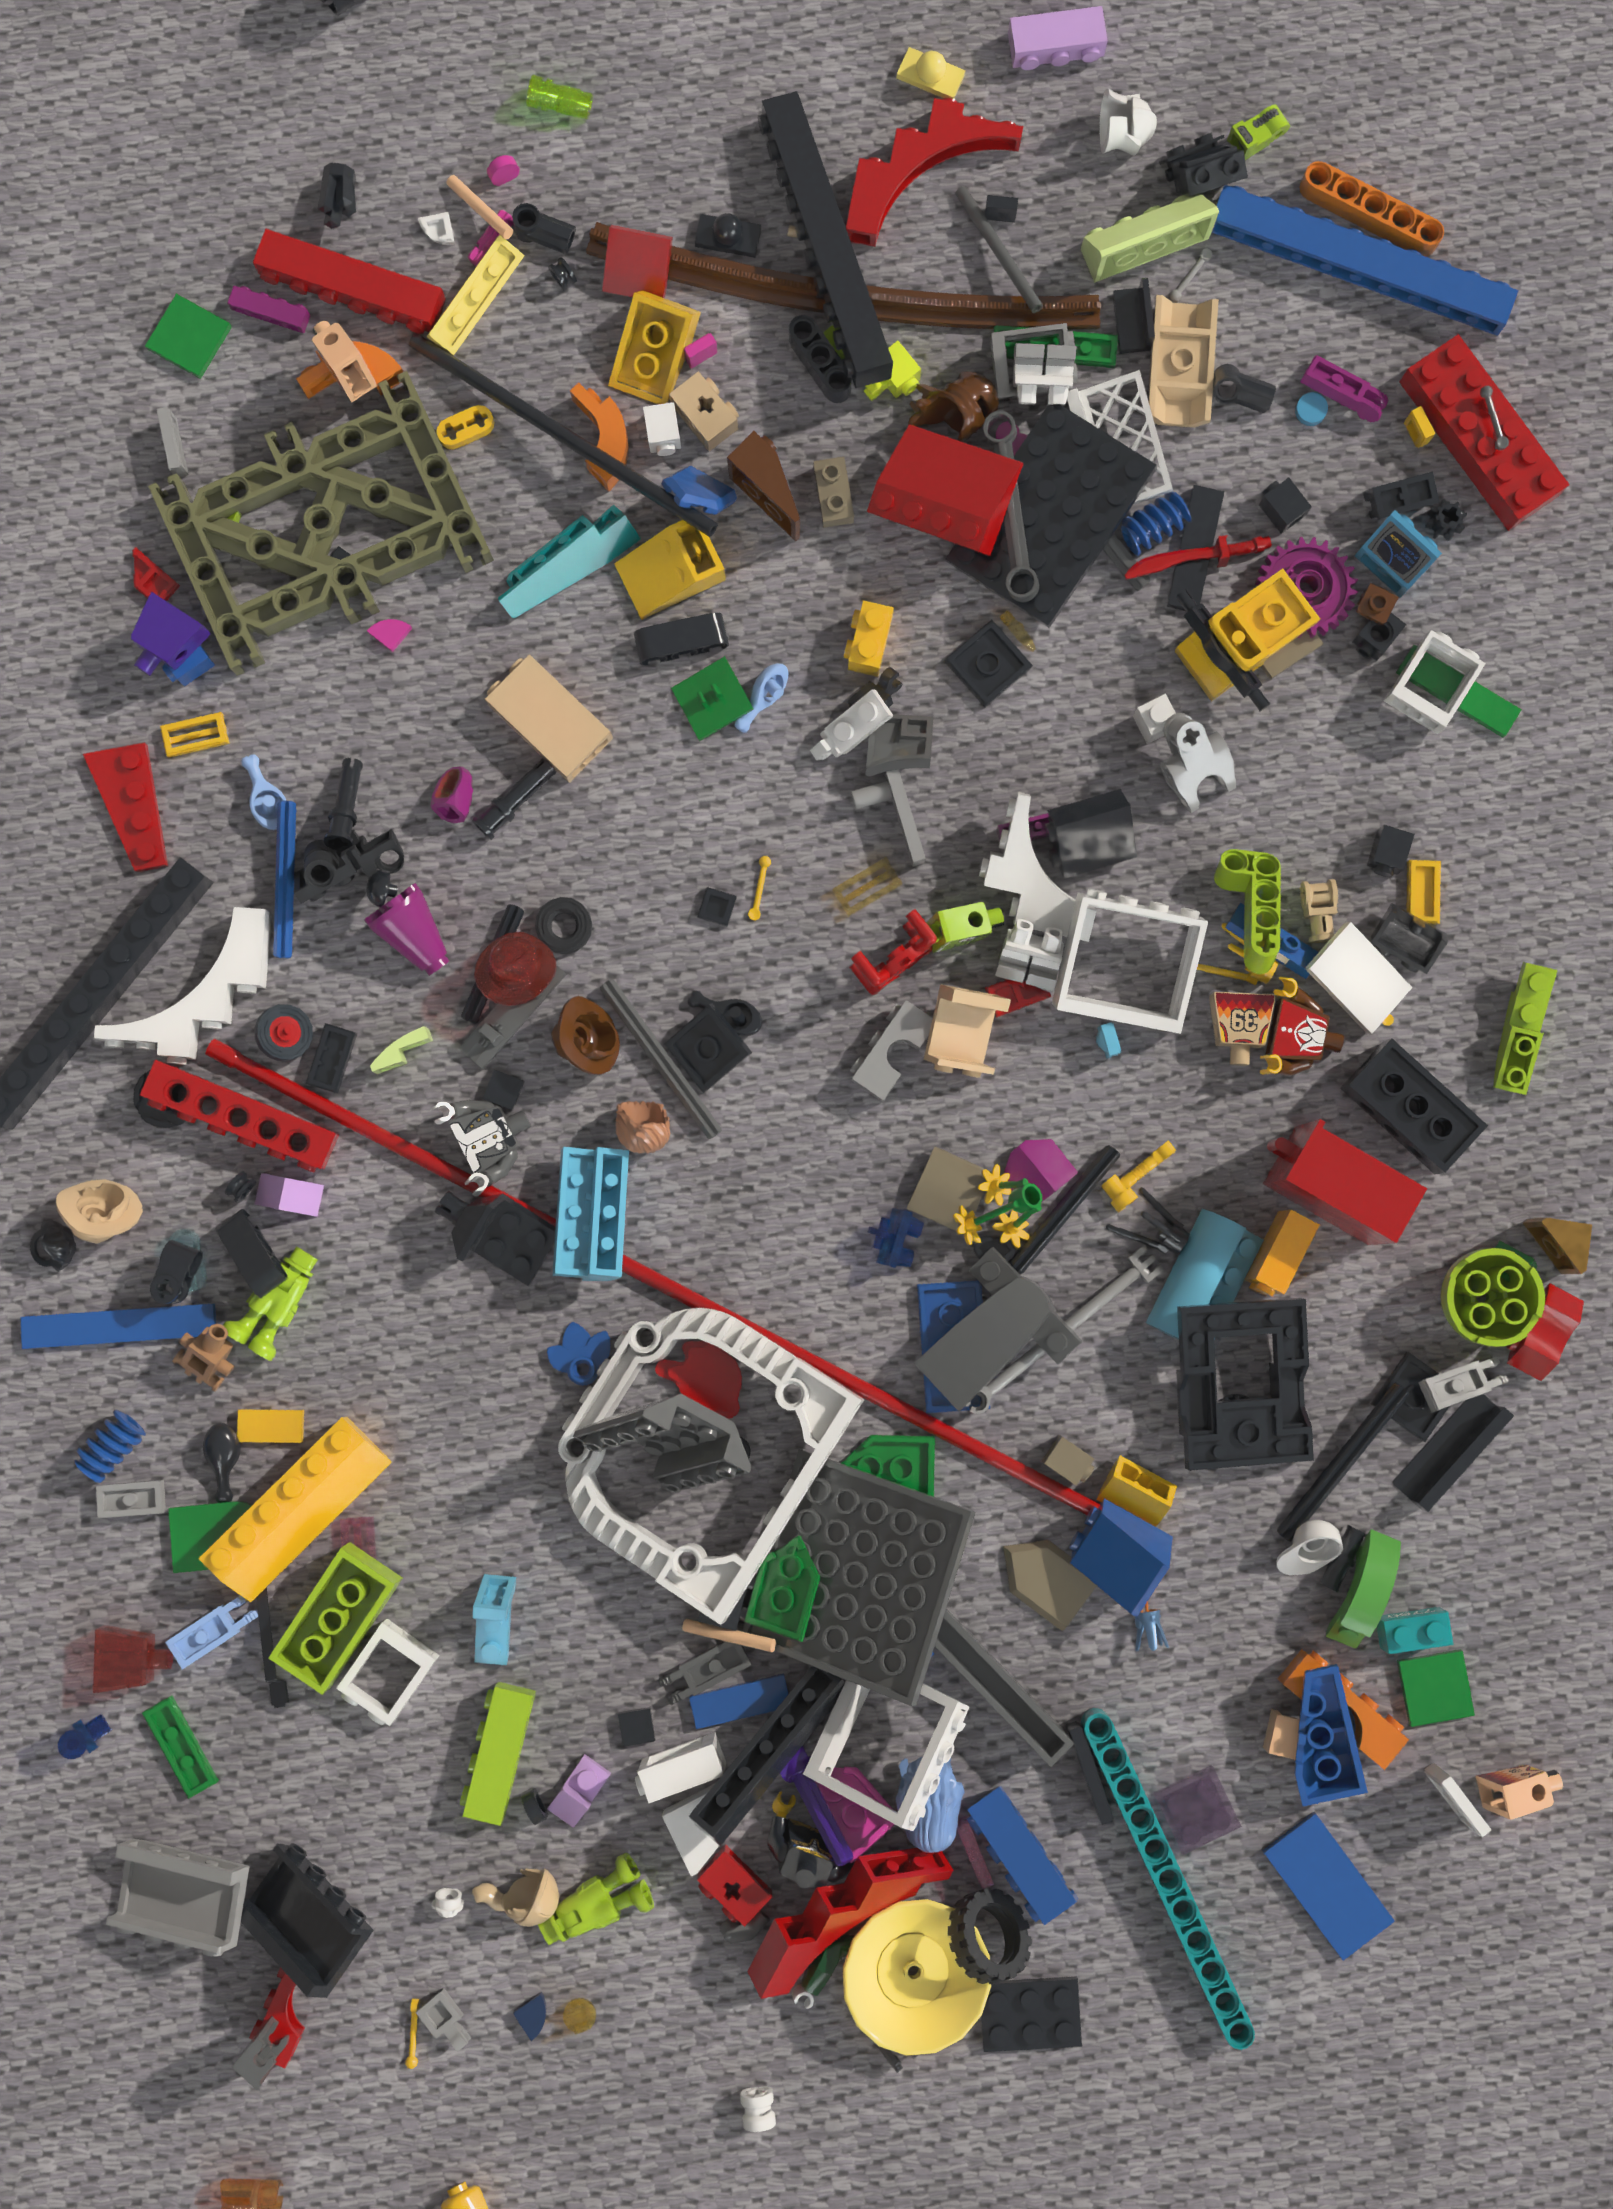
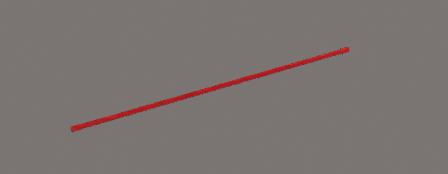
M215 1038L209 1043L205 1052L206 1056L229 1068L237 1069L471 1193H474L479 1188L476 1182H469L468 1185H465V1182L471 1176L466 1171L242 1055L240 1051ZM492 1185L487 1186L479 1195L482 1198L504 1194L556 1227L555 1218ZM623 1254L622 1272L690 1308L714 1309L737 1318L858 1396L1085 1515H1088L1093 1506L1096 1508L1100 1506L1099 1503Z

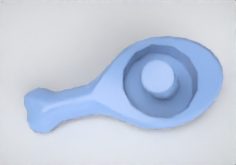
M780 663L772 664L758 675L750 698V703L754 710L740 717L735 722V727L740 732L747 733L756 715L783 695L788 680V668ZM769 692L772 697L765 696Z
M257 755L245 756L242 758L241 763L248 770L252 781V791L249 800L251 813L263 827L269 830H277V803L279 801H286V798L278 788L264 779L259 768V758Z

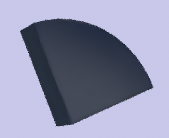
M542 1992L513 2012L530 2041L538 2036L546 2019V2001Z

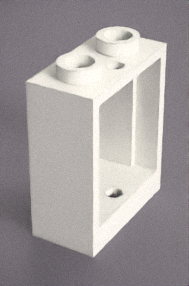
M1431 630L1420 642L1384 702L1434 733L1439 734L1447 727L1486 663L1479 660L1478 654L1466 648L1462 649L1453 644L1452 639L1448 635ZM1427 650L1466 674L1444 710L1404 687Z
M386 1619L378 1627L336 1689L342 1692L341 1697L353 1706L359 1704L368 1710V1716L380 1725L386 1723L390 1726L440 1655L389 1619ZM381 1640H384L421 1666L391 1710L352 1683Z
M716 1732L643 1758L637 1770L638 1776H635V1783L640 1796L646 1795L648 1803H652L720 1778L725 1772L726 1761Z

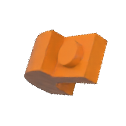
M352 341L378 385L375 389L380 396L383 395V392L378 383L387 380L391 389L400 384L397 375L403 373V370L392 356L371 344ZM318 351L315 352L320 363L308 366L296 378L308 399L337 382ZM352 363L345 367L344 371H348L351 368Z
M578 382L570 390L572 401L598 428L600 435L597 447L626 465L629 450L628 437L619 408L610 396L602 402L593 389L588 388L586 390ZM586 459L588 471L610 492L619 479Z

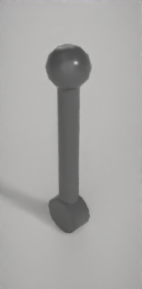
M1483 386L1480 390V395L1485 398L1497 437L1495 447L1498 450H1504L1509 445V440L1503 436L1491 397L1493 389L1490 386Z

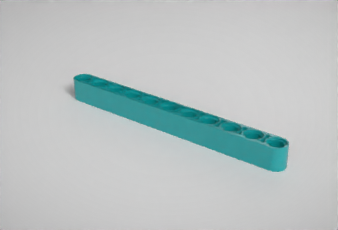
M1089 1709L1083 1714L1081 1719L1084 1734L1217 2023L1230 2046L1239 2050L1246 2049L1252 2045L1255 2038L1252 2023L1115 1726L1107 1713L1102 1709ZM1095 1718L1105 1720V1726L1100 1732L1089 1730V1724ZM1110 1748L1119 1750V1755L1115 1761L1105 1762L1103 1760V1754L1106 1750ZM1128 1778L1133 1781L1129 1791L1119 1792L1117 1790V1785L1122 1779ZM1135 1810H1146V1817L1143 1821L1138 1823L1131 1821V1815ZM1156 1839L1161 1842L1157 1851L1152 1853L1145 1851V1846L1150 1840ZM1163 1871H1174V1877L1170 1882L1162 1883L1159 1881V1876ZM1184 1900L1188 1902V1907L1184 1912L1175 1913L1173 1911L1174 1905L1178 1901ZM1194 1931L1202 1932L1200 1941L1197 1943L1187 1942L1189 1934ZM1215 1962L1216 1968L1212 1973L1204 1974L1201 1972L1204 1964ZM1224 1992L1230 1993V1998L1225 2004L1216 2003L1218 1995ZM1238 2023L1244 2024V2029L1240 2034H1230L1232 2026Z

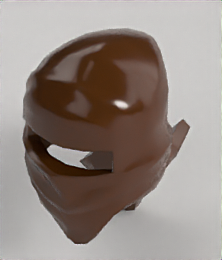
M961 372L956 381L948 383L940 390L926 384H917L916 389L923 396L922 399L910 402L909 405L916 413L909 418L908 425L919 427L923 424L931 425L945 421L952 429L960 433L958 441L964 442L972 434L977 433L991 413L998 410V393L989 379L975 372Z

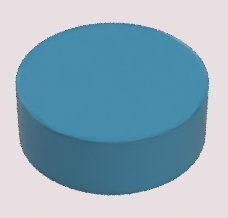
M1315 392L1304 394L1295 407L1297 419L1307 426H1315L1321 423L1328 412L1326 399L1321 394Z

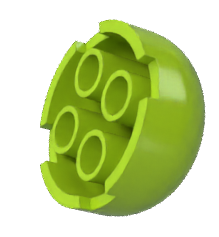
M1480 1249L1465 1254L1449 1268L1441 1286V1306L1446 1320L1460 1336L1479 1345L1500 1347L1521 1341L1528 1336L1527 1334L1533 1329L1538 1319L1542 1317L1544 1311L1545 1291L1538 1272L1522 1257L1506 1249ZM1503 1271L1509 1275L1510 1282L1500 1278ZM1486 1294V1300L1483 1303L1477 1301L1476 1296Z

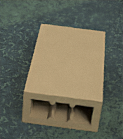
M529 654L524 660L520 658L510 667V674L502 682L498 680L487 691L488 696L485 700L493 711L570 783L613 739V736L590 711Z

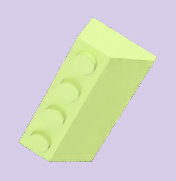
M1201 193L1191 197L1182 195L1169 205L1163 207L1159 205L1153 206L1135 218L1130 216L1118 220L1114 226L1106 229L1099 227L1091 230L1083 238L1081 252L1094 283L1208 240L1219 210L1215 204Z

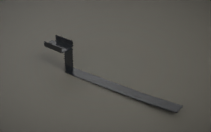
M266 1587L256 1597L265 1681L266 1683H271L269 1684L271 1706L274 1705V1708L285 1707V1703L290 1702L286 1681L277 1680L275 1663L268 1659L274 1648Z

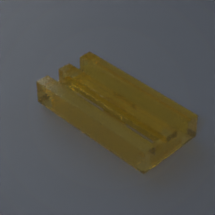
M885 857L836 886L832 891L847 916L850 917L902 886L903 883L896 875V871L890 865L888 858ZM884 867L886 869V872L848 895H842L841 892ZM888 878L892 879L893 882L854 906L850 907L848 905V902Z

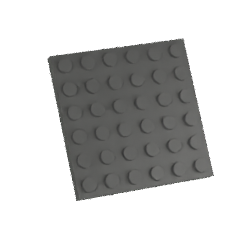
M798 1450L790 1476L794 1481L812 1455L811 1452ZM827 1459L769 1553L775 1552L795 1537L801 1536L820 1575L803 1642L746 1622L743 1625L742 1632L775 1639L776 1647L774 1651L909 1706H916L976 1512Z

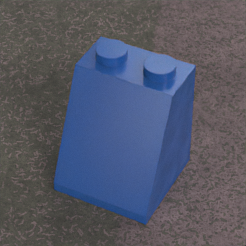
M1104 1498L1098 1508L1093 1506L1085 1519L1087 1526L1082 1533L1077 1531L1069 1545V1549L1072 1550L1070 1563L1131 1615L1137 1617L1170 1568L1173 1536Z

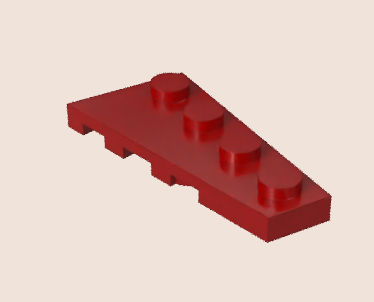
M144 742L83 754L134 871L141 872L168 867L148 745Z

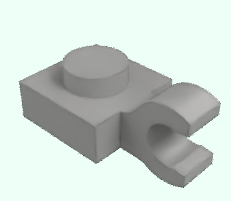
M444 1988L416 2011V2014L434 2038L437 2039L444 2033L457 2052L468 2044V2041L471 2039V2036L464 2027L457 2022L464 2015Z

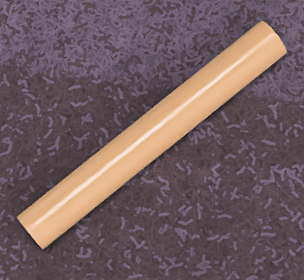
M451 175L447 179V185L504 239H509L513 235V229L455 175Z
M685 1619L682 1626L684 1632L768 1652H773L776 1647V1640L772 1638L722 1628L691 1619Z

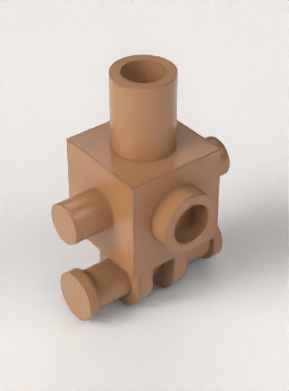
M213 1324L210 1327H206L197 1338H194L189 1333H185L179 1343L187 1348V1351L185 1353V1350L181 1349L172 1361L174 1364L177 1363L186 1369L184 1372L186 1375L191 1376L192 1373L197 1376L196 1382L199 1384L206 1383L214 1392L218 1390L225 1380L223 1377L217 1376L215 1374L218 1370L227 1377L235 1367L226 1360L233 1347V1344L226 1340L228 1336L227 1329L221 1324Z

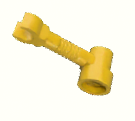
M1169 1141L1165 1142L1121 1179L1115 1174L1101 1185L1111 1198V1205L1118 1213L1138 1198L1131 1189V1186L1175 1153L1176 1149Z

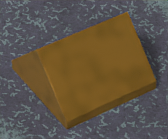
M1534 1218L1523 1222V1225L1560 1274H1583L1587 1271L1592 1224L1553 1218Z

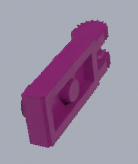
M1318 355L1314 356L1300 383L1310 387L1312 390L1356 411L1359 418L1366 419L1370 423H1375V421L1380 419L1381 410L1386 408L1389 401L1386 396L1387 394L1371 386V383Z

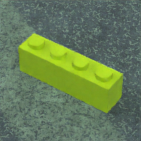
M498 1682L494 1690H488L484 1703V1708L489 1709L486 1722H480L476 1735V1740L481 1741L478 1754H472L468 1767V1773L473 1774L470 1786H464L460 1799V1805L465 1806L462 1817L501 1826L503 1823L536 1694L535 1690Z

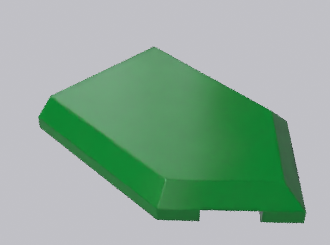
M870 1435L841 1463L934 1497L935 1436Z
M801 1536L795 1537L785 1546L769 1553L758 1569L744 1622L803 1642L820 1575Z

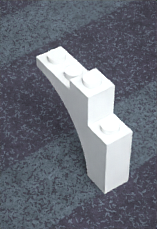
M1017 792L1016 799L1010 798L1007 807L1006 817L1011 818L1009 830L1003 829L998 848L1004 849L1003 854L990 851L989 859H982L979 877L984 878V886L1019 894V898L1013 897L1009 916L1014 917V925L1018 919H1022L1034 924L1033 930L1045 932L1046 928L1053 927L1061 929L1063 931L1062 936L1067 937L1076 899L1062 891L1047 876L1037 860L1029 835L1028 818L1031 796L1030 794ZM1087 906L1080 940L1089 942L1096 915L1095 907Z

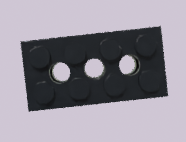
M1392 1038L1383 1041L1340 1088L1434 1175L1446 1173L1488 1127L1481 1118ZM1386 1078L1391 1079L1394 1083L1392 1093L1385 1087ZM1411 1099L1417 1103L1418 1111L1416 1114L1412 1113L1409 1109ZM1435 1121L1441 1125L1442 1132L1440 1136L1436 1135L1433 1130Z

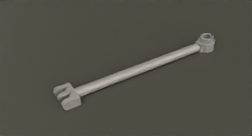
M1145 1244L1126 1258L1132 1265L1130 1269L1064 1322L1074 1331L1140 1276L1146 1283H1149L1164 1271V1268L1160 1264L1154 1267L1151 1272L1148 1270L1147 1267L1156 1258L1152 1254L1142 1262L1139 1257L1148 1250ZM1038 1343L984 1387L977 1394L981 1398L980 1406H970L968 1411L980 1414L988 1410L990 1399L1046 1352Z

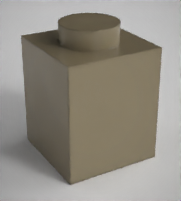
M1061 1435L1057 1437L1041 1461L1076 1486L1079 1481L1086 1482L1094 1470V1466L1091 1465L1094 1458Z

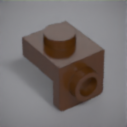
M1370 583L1357 602L1356 612L1380 625H1384L1399 597L1383 587Z

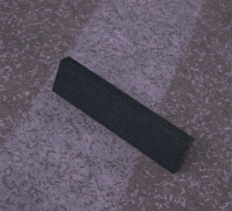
M1198 485L1193 486L1188 506L1192 522L1189 523L1185 520L1179 550L1213 547L1224 491ZM1210 559L1192 560L1175 566L1167 607L1186 611L1178 599L1175 598L1185 589H1187L1197 605L1200 604Z

